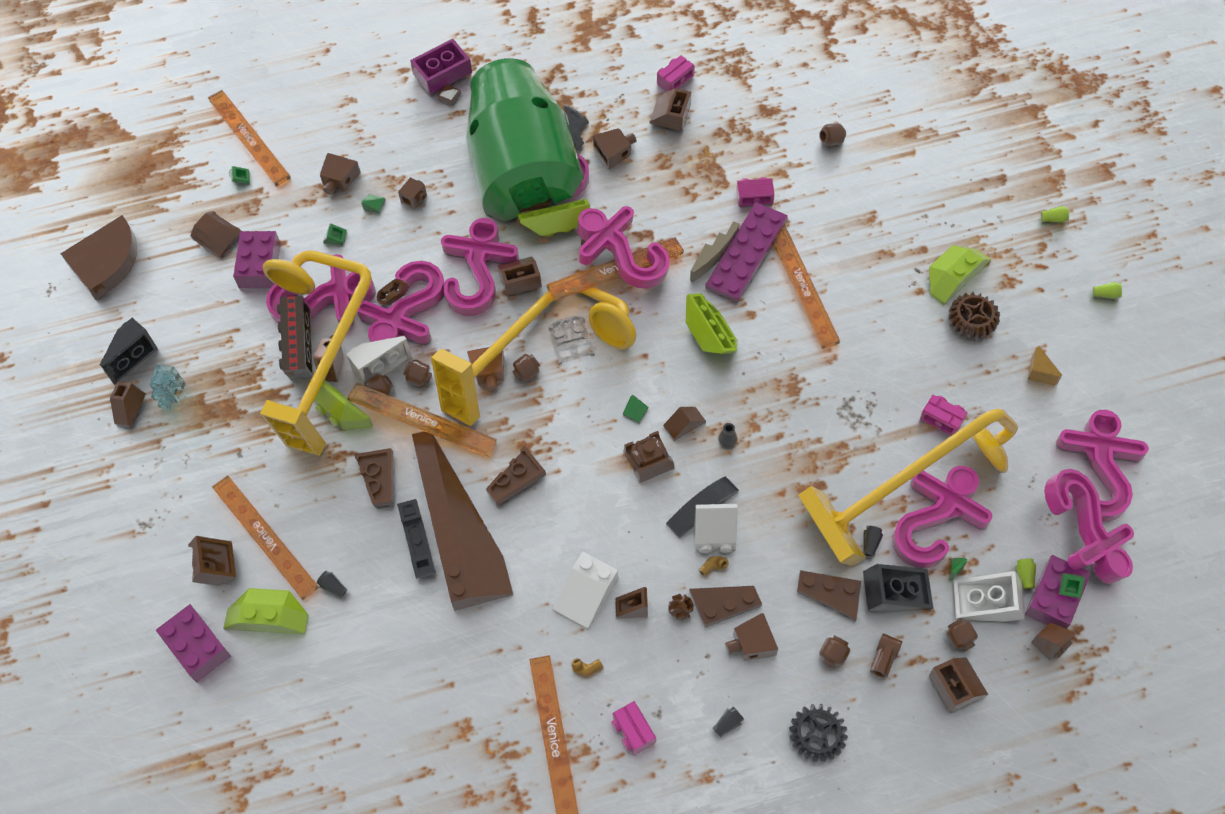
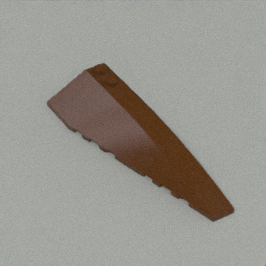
M426 430L412 434L435 538L454 611L513 595L504 557L432 431Z

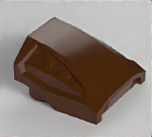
M215 211L206 212L196 222L190 236L192 240L200 244L208 252L222 259L225 252L237 241L242 230L221 218Z

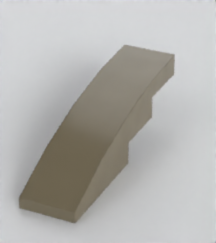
M733 221L726 235L719 232L712 246L705 243L690 271L691 282L699 279L720 261L738 232L739 223Z

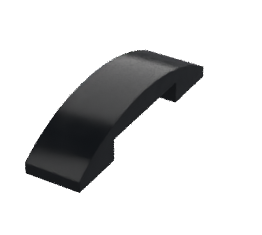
M726 476L722 477L691 498L667 521L666 525L678 538H681L694 527L696 505L720 504L722 501L725 503L739 489Z
M417 499L398 503L397 506L416 579L436 574Z

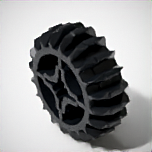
M811 704L810 711L804 706L802 708L803 713L797 711L795 714L797 718H792L791 720L794 726H790L789 731L794 734L789 736V740L795 741L792 744L793 748L800 747L797 753L799 756L806 753L805 760L807 761L810 756L813 757V763H817L818 758H821L822 763H826L827 757L832 761L835 758L834 754L839 756L841 754L840 748L844 749L846 746L843 741L848 739V735L844 734L847 731V727L840 726L844 723V718L837 720L836 718L839 713L836 711L834 714H831V706L827 710H823V704H820L818 709H816L814 704ZM816 718L823 719L828 723L822 724ZM808 721L810 732L802 737L801 726L804 722ZM834 729L835 742L829 746L827 734ZM815 730L823 732L822 736H816L814 734ZM816 743L820 748L823 749H816L809 746L808 744Z

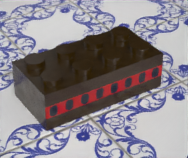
M303 296L280 297V304H277V312L280 315L281 321L278 322V332L281 333L278 347L279 351H282V358L279 359L280 370L290 380L312 379L311 307Z

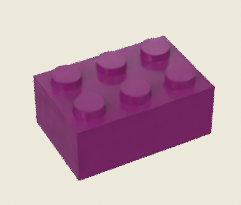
M453 38L410 60L413 75L429 95L444 88L446 84L450 85L473 73L470 58Z
M240 231L233 273L238 288H271L274 285L264 274L263 264L267 260L279 259L281 242L276 231Z
M1051 555L1043 568L1025 615L1045 625L1053 623L1068 629L1081 598L1059 594L1062 575L1064 573L1083 576L1085 578L1082 590L1083 595L1091 572L1083 568L1077 571L1073 570L1069 566L1068 561Z
M191 604L156 629V632L196 683L231 657Z

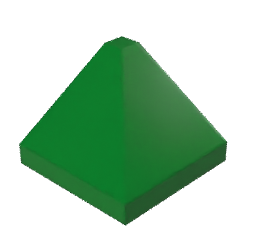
M236 166L231 167L229 176L232 181L250 184L249 169Z
M368 194L361 204L363 210L380 213L386 199Z
M330 223L323 243L343 245L347 230Z
M631 395L623 415L640 423L649 407L636 396Z
M953 558L951 560L950 581H953L964 569L968 562L966 558Z
M1063 573L1059 594L1081 598L1085 578L1081 575Z

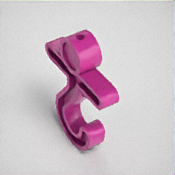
M622 207L608 221L606 215L598 209L590 208L582 211L577 225L578 236L586 241L579 249L578 261L582 265L591 264L607 249L613 254L620 277L627 284L636 288L648 289L656 287L664 281L668 273L670 258L667 251L659 243L654 242L648 246L646 257L653 266L641 268L634 262L628 240L623 233L633 221L634 210L631 207Z
M479 218L469 227L470 238L455 235H445L441 238V245L445 254L465 257L480 288L475 295L465 296L460 293L459 282L456 278H448L444 282V294L448 306L455 313L463 316H476L484 313L492 306L496 298L495 282L486 266V262L492 261L505 264L519 260L518 249L515 245L499 243L498 227L489 218Z
M335 254V255H333V256H337V257L343 258V256L340 255V254ZM330 266L331 280L319 285L314 292L304 299L311 307V319L327 305L334 304L336 318L339 323L361 277L357 273L351 272L348 274L346 270ZM371 281L363 301L370 302L374 298L376 289L373 281ZM274 284L267 293L266 305L272 318L278 323L281 322L280 315L277 312V304H280V297H292L298 294L289 292Z
M421 260L402 266L396 272L395 278L406 281L408 288L417 281H426L428 283L426 288L395 301L389 308H383L371 302L362 301L358 310V316L361 320L372 324L368 330L370 342L405 336L407 339L419 344H426L430 341L431 335L428 326L410 319V317L440 302L444 296V278L436 265Z
M1109 410L1094 412L1085 425V432L1065 429L1060 433L1056 441L1060 449L1086 453L1091 460L1092 468L1111 493L1112 500H1100L1102 522H1110L1119 518L1131 504L1133 496L1131 484L1113 458L1141 461L1149 450L1148 445L1144 441L1117 437L1122 427L1121 420L1118 415ZM1072 495L1073 503L1076 506V501Z
M957 466L949 471L945 482L940 481L926 471H922L912 478L910 482L912 488L934 501L935 505L907 513L898 521L892 536L893 548L897 556L906 564L915 568H930L938 565L946 557L949 551L948 543L944 540H937L929 547H919L912 541V533L943 524L947 520L956 517L964 519L979 529L987 528L993 517L991 511L971 499L979 485V477L976 472L967 466Z
M1065 469L1051 476L1047 480L1044 489L1046 503L1054 515H1060L1072 508L1073 503L1069 492L1073 495L1076 501L1079 534L1085 544L1083 548L1069 555V566L1077 571L1093 563L1096 575L1107 584H1113L1129 577L1133 571L1132 560L1128 553L1119 546L1134 537L1132 527L1128 524H1123L1109 532L1105 530L1102 524L1099 494L1089 478L1080 471Z

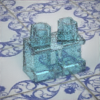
M156 364L149 384L153 389L151 397L153 400L158 401L157 405L159 408L170 410L173 402L179 401L176 397V392L178 389H184L185 382L175 367Z

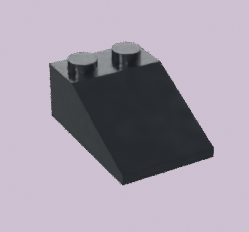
M132 317L117 329L99 365L110 381L116 385L118 381H121L158 348L147 330Z
M876 564L863 571L868 611L901 612L934 609L928 569Z

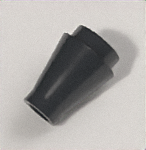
M726 423L718 436L720 444L724 447H732L738 440L735 426L731 423Z
M866 526V530H863V554L865 556L875 557L876 550L883 537L881 528Z
M327 570L320 575L316 582L320 589L340 599L348 590L333 572H328Z
M733 706L730 709H726L712 728L721 738L724 734L742 725L741 722L744 718Z

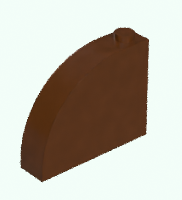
M121 215L60 254L96 300L115 288L129 274L137 256V241L128 222Z

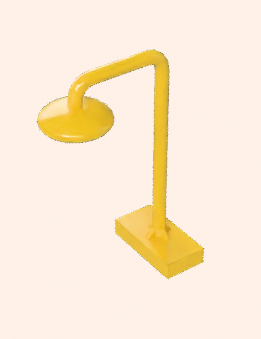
M307 250L297 254L291 262L283 259L267 260L263 264L264 274L277 286L300 295H308L315 291V283L312 277L301 267L302 264L308 261L357 273L361 278L298 408L266 400L260 414L285 446L320 456L326 442L307 418V414L370 287L372 276L368 267L362 263L318 251Z
M576 279L560 280L473 364L442 348L431 357L441 411L472 426L480 418L474 378L563 291L575 290L600 301V303H596L591 307L588 316L589 323L599 339L616 349H628L636 341V330L628 316L629 307L620 298Z
M993 409L985 412L843 512H837L826 494L812 486L798 496L840 563L854 567L866 559L848 530L850 521L971 437L991 464L999 472L1006 473L1008 471V457L1002 445L1016 434L1018 424L1002 409ZM997 421L1004 429L997 435H994L986 427Z

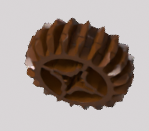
M972 292L970 295L967 293L963 296L959 295L957 300L952 302L948 320H951L950 326H955L954 332L960 331V336L965 334L967 339L970 336L974 340L978 336L981 339L985 338V336L989 337L996 330L1000 322V312L998 311V306L994 305V300L989 301L988 296L984 298L981 293L975 295Z

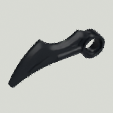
M564 104L569 129L576 152L578 153V150L584 144L580 135L581 130L589 124V121L579 111Z

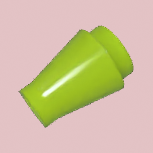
M1062 205L1041 211L1042 222L1064 223L1069 221V209Z
M1114 281L1093 286V297L1120 298L1122 297V285Z
M1034 559L1017 560L1015 567L1022 581V588L1024 590L1034 589L1036 563H1034Z

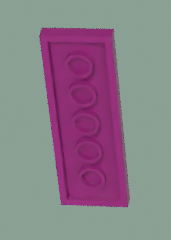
M755 202L706 282L705 288L738 302L786 223L788 215Z

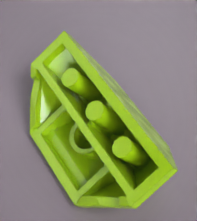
M585 198L517 215L522 225L541 236H552L556 232H569L577 228L580 213L585 209H590V203Z
M952 245L929 266L930 295L945 305L991 259L978 249Z
M702 293L688 294L686 296L685 323L700 348L705 352L736 353L737 338L721 313L712 303L705 299Z
M324 379L314 400L317 412L322 416L325 414L329 417L328 420L335 427L339 426L343 430L371 428L373 424L370 417Z
M249 588L227 609L223 629L305 635L309 615L290 590Z

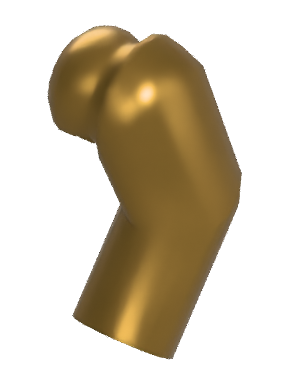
M712 556L707 559L698 571L706 577L712 570L727 568L729 561L723 556Z
M577 658L571 663L572 670L576 674L585 677L604 668L599 659L586 664Z

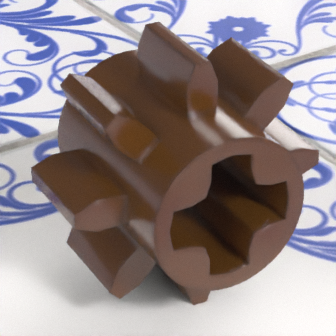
M680 593L672 596L673 600L668 605L669 613L676 620L690 618L689 613L693 612L694 609L692 599L686 596V594L681 596Z

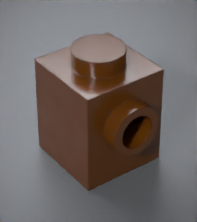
M411 177L398 191L400 202L414 210L427 196L424 183Z

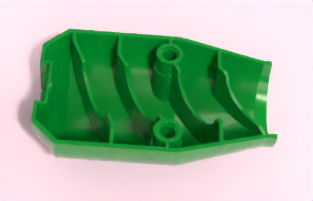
M504 58L492 61L481 67L474 74L470 83L471 99L466 142L485 214L502 221H508L518 217L517 214L521 213L520 210L535 204L546 202L549 199H553L554 203H558L572 198L584 176L566 115L562 108L537 77L534 68L529 63L520 59Z

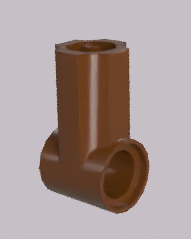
M883 633L877 646V654L874 657L870 672L877 677L887 678L903 641Z

